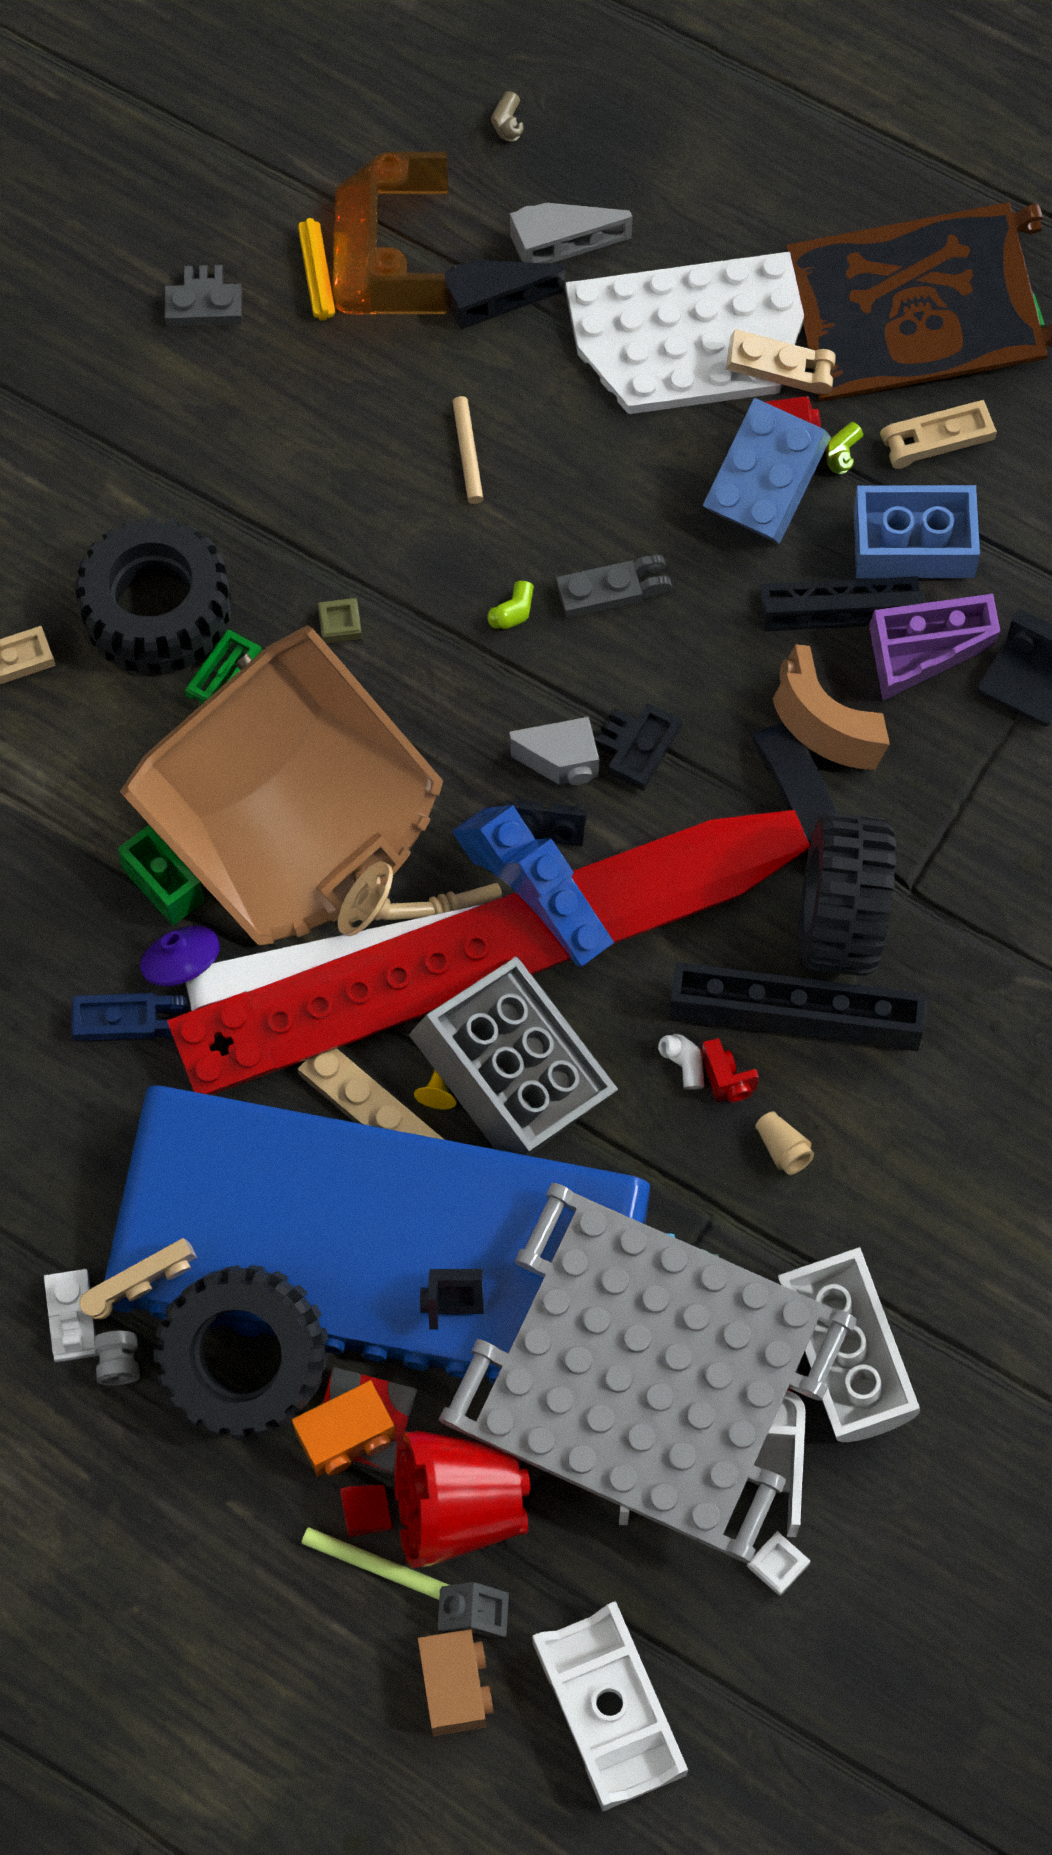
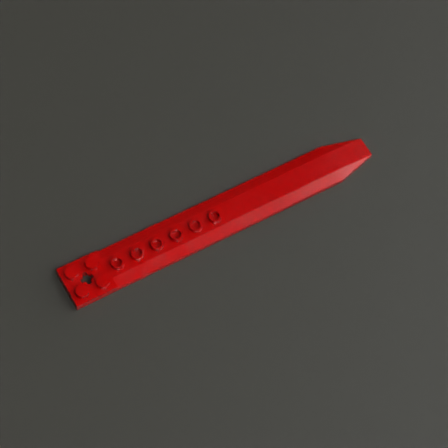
M795 810L712 819L574 870V874L571 877L613 939L614 943L611 945L743 896L808 851L810 844ZM515 892L263 987L239 993L169 1019L167 1022L193 1091L214 1095L427 1015L516 956L531 975L566 963L572 959L540 917ZM222 1035L224 1039H232L234 1044L228 1047L229 1054L221 1056L219 1051L211 1052L210 1046L215 1043V1037Z

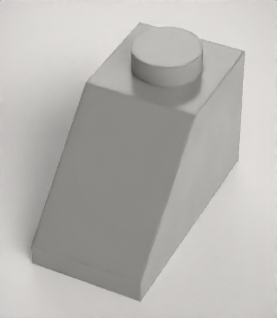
M589 717L509 732L511 757L559 785L566 783L581 785L589 782L592 778L599 777V757Z

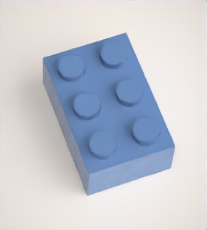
M754 398L703 506L722 518L780 544L831 438L826 430Z
M976 485L857 486L853 509L856 578L918 576V578H975L980 557Z

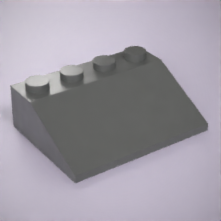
M517 956L428 1013L409 1034L495 1150L530 1156L618 1090Z

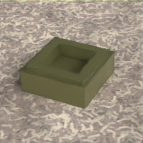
M357 598L318 603L322 640L325 643L362 639Z

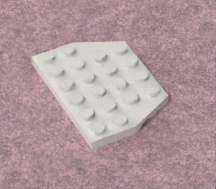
M790 252L572 281L565 284L578 356L585 364L588 362L601 377L600 382L608 391L616 395L617 402L628 414L780 393L782 384L726 370L730 336L737 329L795 345L804 319Z

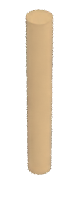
M460 396L454 398L452 402L467 498L469 503L478 504L483 501V493L468 399Z

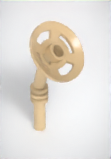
M380 861L368 867L349 890L339 912L338 929L345 936H353L366 928L374 919H418L502 898V892L499 884L494 883L459 894H454L451 891L447 892L446 896L444 894L438 895L437 898L433 896L429 898V902L390 903L388 895L392 884L393 871L389 864ZM381 876H386L387 878L385 886L380 884ZM361 920L362 923L354 928L352 923Z

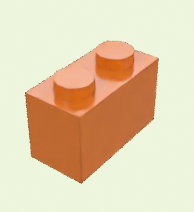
M371 1380L292 1419L294 1432L317 1477L324 1473H327L328 1476L336 1475L351 1466L350 1460L364 1453H367L368 1456L376 1455L387 1449L391 1445L390 1440L396 1438L395 1426Z

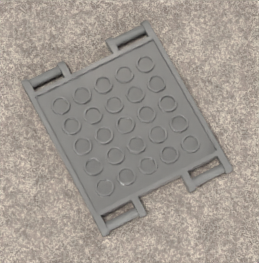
M551 1183L545 1195L548 1201L525 1249H519L514 1260L518 1266L544 1278L509 1353L498 1349L486 1341L476 1340L471 1350L474 1356L449 1408L444 1407L438 1420L458 1432L508 1453L519 1460L745 1563H750L756 1551L752 1546L775 1494H780L786 1483V1479L782 1476L755 1466L757 1457L788 1388L815 1400L823 1399L827 1390V1386L824 1383L846 1333L853 1331L857 1318L846 1311L831 1308L574 1193L563 1185ZM565 1207L574 1211L575 1214L552 1262H549L540 1256ZM818 1321L830 1325V1328L808 1377L796 1373V1370ZM489 1364H493L501 1368L477 1421L467 1418L465 1414ZM750 1481L758 1485L759 1488L736 1539H731L723 1534L746 1482Z

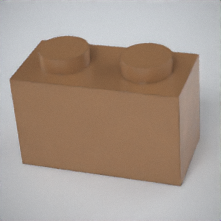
M471 1629L418 1638L433 1736L486 1728L485 1714L494 1712L490 1687H480L478 1670L486 1668L482 1641L473 1642Z

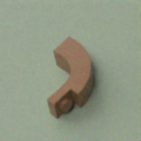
M795 644L788 659H785L781 664L779 674L781 684L773 697L775 708L782 722L802 744L820 756L845 766L876 770L890 745L883 713L854 710L833 700L818 682L810 646Z

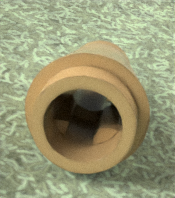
M769 1112L758 1120L755 1127L759 1131L777 1169L784 1170L788 1175H792L804 1169L812 1161L814 1152L810 1149L811 1142L779 1117L776 1112Z

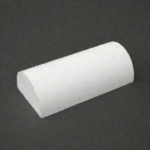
M859 1247L778 1275L782 1286L831 1308L846 1311L857 1318L853 1331L846 1333L824 1383L827 1386V1390L822 1400L836 1439L840 1442L867 1439L893 1430L915 1418L920 1412V1407L861 1248ZM818 1321L805 1350L811 1368L830 1328V1325Z

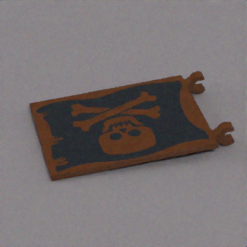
M1010 202L787 244L786 249L791 255L804 313L803 328L808 349L815 351L828 349L836 355L835 366L830 370V375L833 377L832 391L827 394H818L819 402L1048 359L1046 346L1052 347V323L1044 328L1040 325L1018 236L1019 231L1026 234L1042 231L1040 220L1043 217L1040 205H1029L1017 213H1013Z

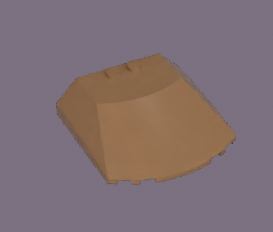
M307 625L267 646L147 752L120 792L258 945L272 944L275 940L295 935L301 937L309 934V930L330 920L332 922L337 921L341 906L349 890L358 877L374 863L386 862L392 867L394 875L411 854L409 850L421 831H425L429 824V814L436 795H440L443 780L315 630ZM381 876L380 884L384 885L387 878L386 876Z

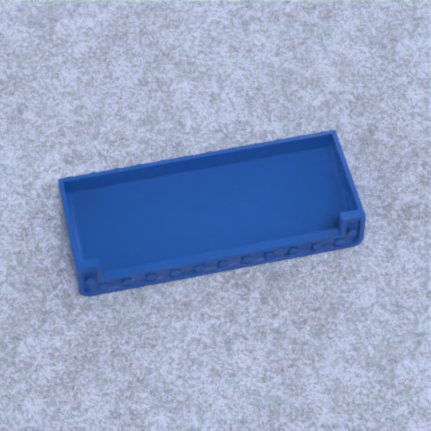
M149 1086L146 1089L104 1281L184 1238L191 1244L197 1256L196 1259L189 1262L190 1270L171 1280H167L166 1276H163L150 1284L152 1290L146 1295L133 1301H129L125 1297L114 1303L112 1309L127 1313L132 1312L133 1308L150 1311L149 1314L152 1317L165 1320L167 1316L165 1311L171 1302L178 1298L184 1289L205 1275L235 1265H239L240 1268H247L250 1265L263 1266L266 1272L273 1274L275 1271H279L288 1276V1283L294 1287L299 1284L308 1292L305 1298L311 1306L315 1304L318 1306L322 1314L318 1318L321 1328L327 1329L329 1341L325 1343V1352L342 1354L344 1350L360 1352L362 1358L370 1361L385 1362L386 1358L403 1361L404 1366L415 1370L425 1371L429 1369V1366L446 1369L448 1375L463 1379L474 1356L471 1350L477 1339L486 1341L498 1349L509 1353L543 1282V1277L518 1266L514 1260L519 1249H525L548 1201L545 1195L550 1184L557 1183L563 1185L582 1197L643 1224L646 1222L650 1184L641 1178L616 1172L176 1088ZM563 1208L540 1256L542 1259L552 1262L575 1214L574 1211ZM430 1269H482L484 1314H440L439 1329L429 1330V1315L420 1313V1288L428 1287ZM243 1310L222 1314L208 1327V1329H216L217 1325L232 1327L234 1332L247 1337H258L259 1333L276 1336L274 1330L266 1321L251 1312ZM489 1364L483 1377L489 1378L488 1381L494 1384L501 1368Z

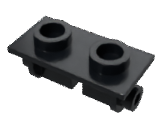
M515 797L514 801L507 800L504 806L513 805L535 839H552L554 843L583 846L588 810L580 809V805L571 806L552 803L551 809L543 808L544 802L522 800L520 797Z

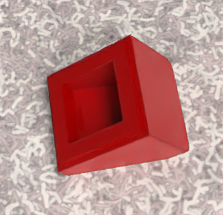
M384 1485L340 1488L349 1538L392 1529Z

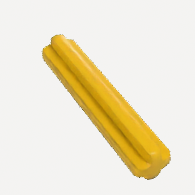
M308 218L306 221L299 223L298 231L313 316L319 318L320 321H325L327 318L334 316L335 307L320 223L314 221L313 218Z

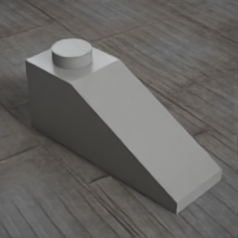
M543 203L536 206H525L516 212L510 213V236L522 262L554 263L631 239L633 216L630 210Z

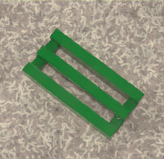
M227 629L185 689L186 697L192 700L196 698L202 705L219 690L244 652L248 650L247 654L253 660L262 652L261 646ZM232 643L237 644L229 658L218 670L217 675L205 691L201 690ZM238 667L235 669V671L230 676L228 681L240 671Z

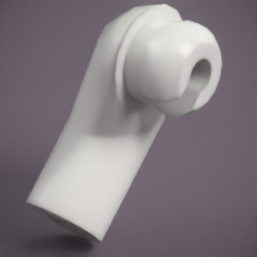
M673 1034L662 1037L658 1045L659 1052L664 1058L669 1057V1059L682 1067L683 1088L687 1090L704 1088L703 1054L700 1048L683 1035Z

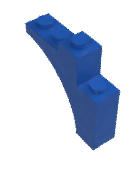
M513 805L483 808L451 831L473 865L481 866L499 877L532 908L554 934L576 966H583L614 943L572 879L571 875L574 872L553 840L535 839Z

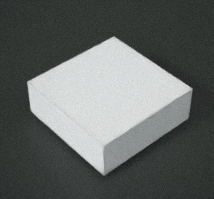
M777 1531L753 1556L751 1562L747 1563V1567L775 1593L781 1596L808 1567L810 1560Z

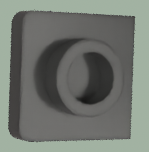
M476 1582L442 1586L439 1596L438 1630L447 1633L471 1629L472 1633L491 1639L505 1638L507 1636L509 1593Z

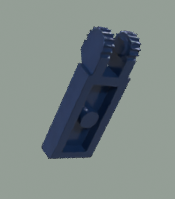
M155 993L72 997L71 1037L73 1041L156 1038V1035L164 1038H173L167 1020H157V1011L165 1014L187 1012L190 1008V1002L185 996H156Z

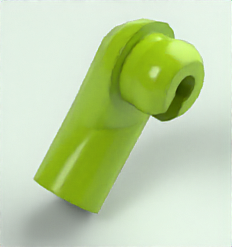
M850 422L829 440L825 449L827 466L837 474H843L853 466L854 459L850 457L849 448L863 437L862 429L855 422Z
M527 581L515 582L512 600L499 604L498 607L489 610L487 619L490 626L495 629H509L525 622L529 617L534 586Z

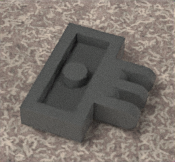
M200 265L199 278H194L193 266H184V285L165 286L166 327L242 324L241 284H223V265H215V278H208V265Z

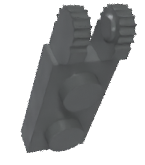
M657 554L644 556L634 563L631 560L556 577V585L565 617L570 618L642 602L644 598L657 596L658 594L661 595L669 591L672 587L670 577L664 575L651 577L641 583L638 580V577L647 576L652 573L655 574L665 568L664 557Z

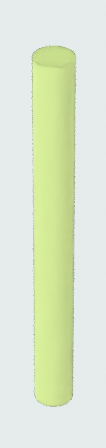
M310 1527L307 1528L302 1539V1544L438 1600L441 1587L449 1585Z

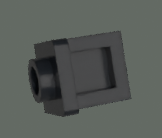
M430 1269L428 1287L420 1288V1313L429 1315V1330L439 1329L440 1314H484L482 1269Z

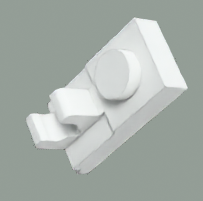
M87 1269L44 1275L54 1361L61 1362L98 1356L94 1350V1337L96 1336L94 1318L85 1314L79 1305L82 1294L90 1289Z

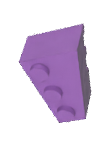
M993 594L874 610L869 629L883 701L992 648L1000 633Z

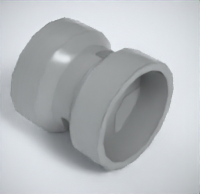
M120 1330L104 1332L94 1337V1350L100 1356V1363L96 1366V1378L99 1384L124 1385L140 1379L139 1363L134 1360V1353L138 1349L137 1334L131 1331Z

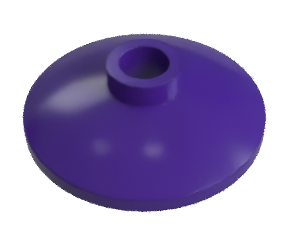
M186 926L172 930L158 938L147 948L141 959V972L148 982L158 986H174L190 981L202 974L213 964L219 953V940L211 929L203 926Z

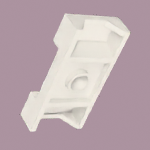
M616 1601L607 1604L589 1618L557 1631L540 1632L532 1636L534 1648L549 1684L553 1687L584 1761L585 1770L602 1811H606L687 1776L688 1768ZM605 1692L617 1694L623 1702L621 1711L613 1716L602 1714L596 1706V1701L601 1694Z

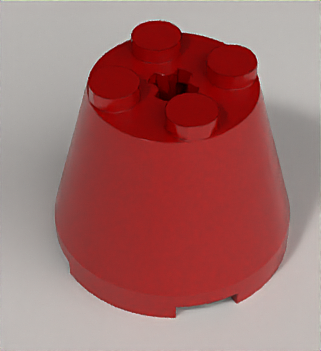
M424 1431L403 1432V1441L397 1442L395 1451L394 1490L395 1500H399L401 1523L403 1526H407V1529H400L399 1536L405 1559L411 1568L433 1566L517 1535L527 1534L528 1517L526 1509L523 1508L522 1496H528L530 1493V1479L528 1470L526 1468L520 1469L519 1459L480 1441Z

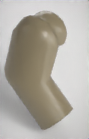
M511 91L504 92L491 116V122L499 137L510 142L517 140L523 132V123L520 122L518 124L516 122L517 118L513 117L520 103V98Z

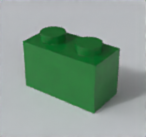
M150 825L117 848L122 869L172 926L205 902L201 881Z

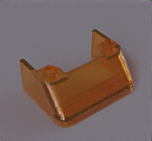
M385 152L376 156L337 187L335 192L332 292L333 301L338 310L346 314H447L445 273H407V261L402 252L395 248L376 247L378 194H448L447 152Z

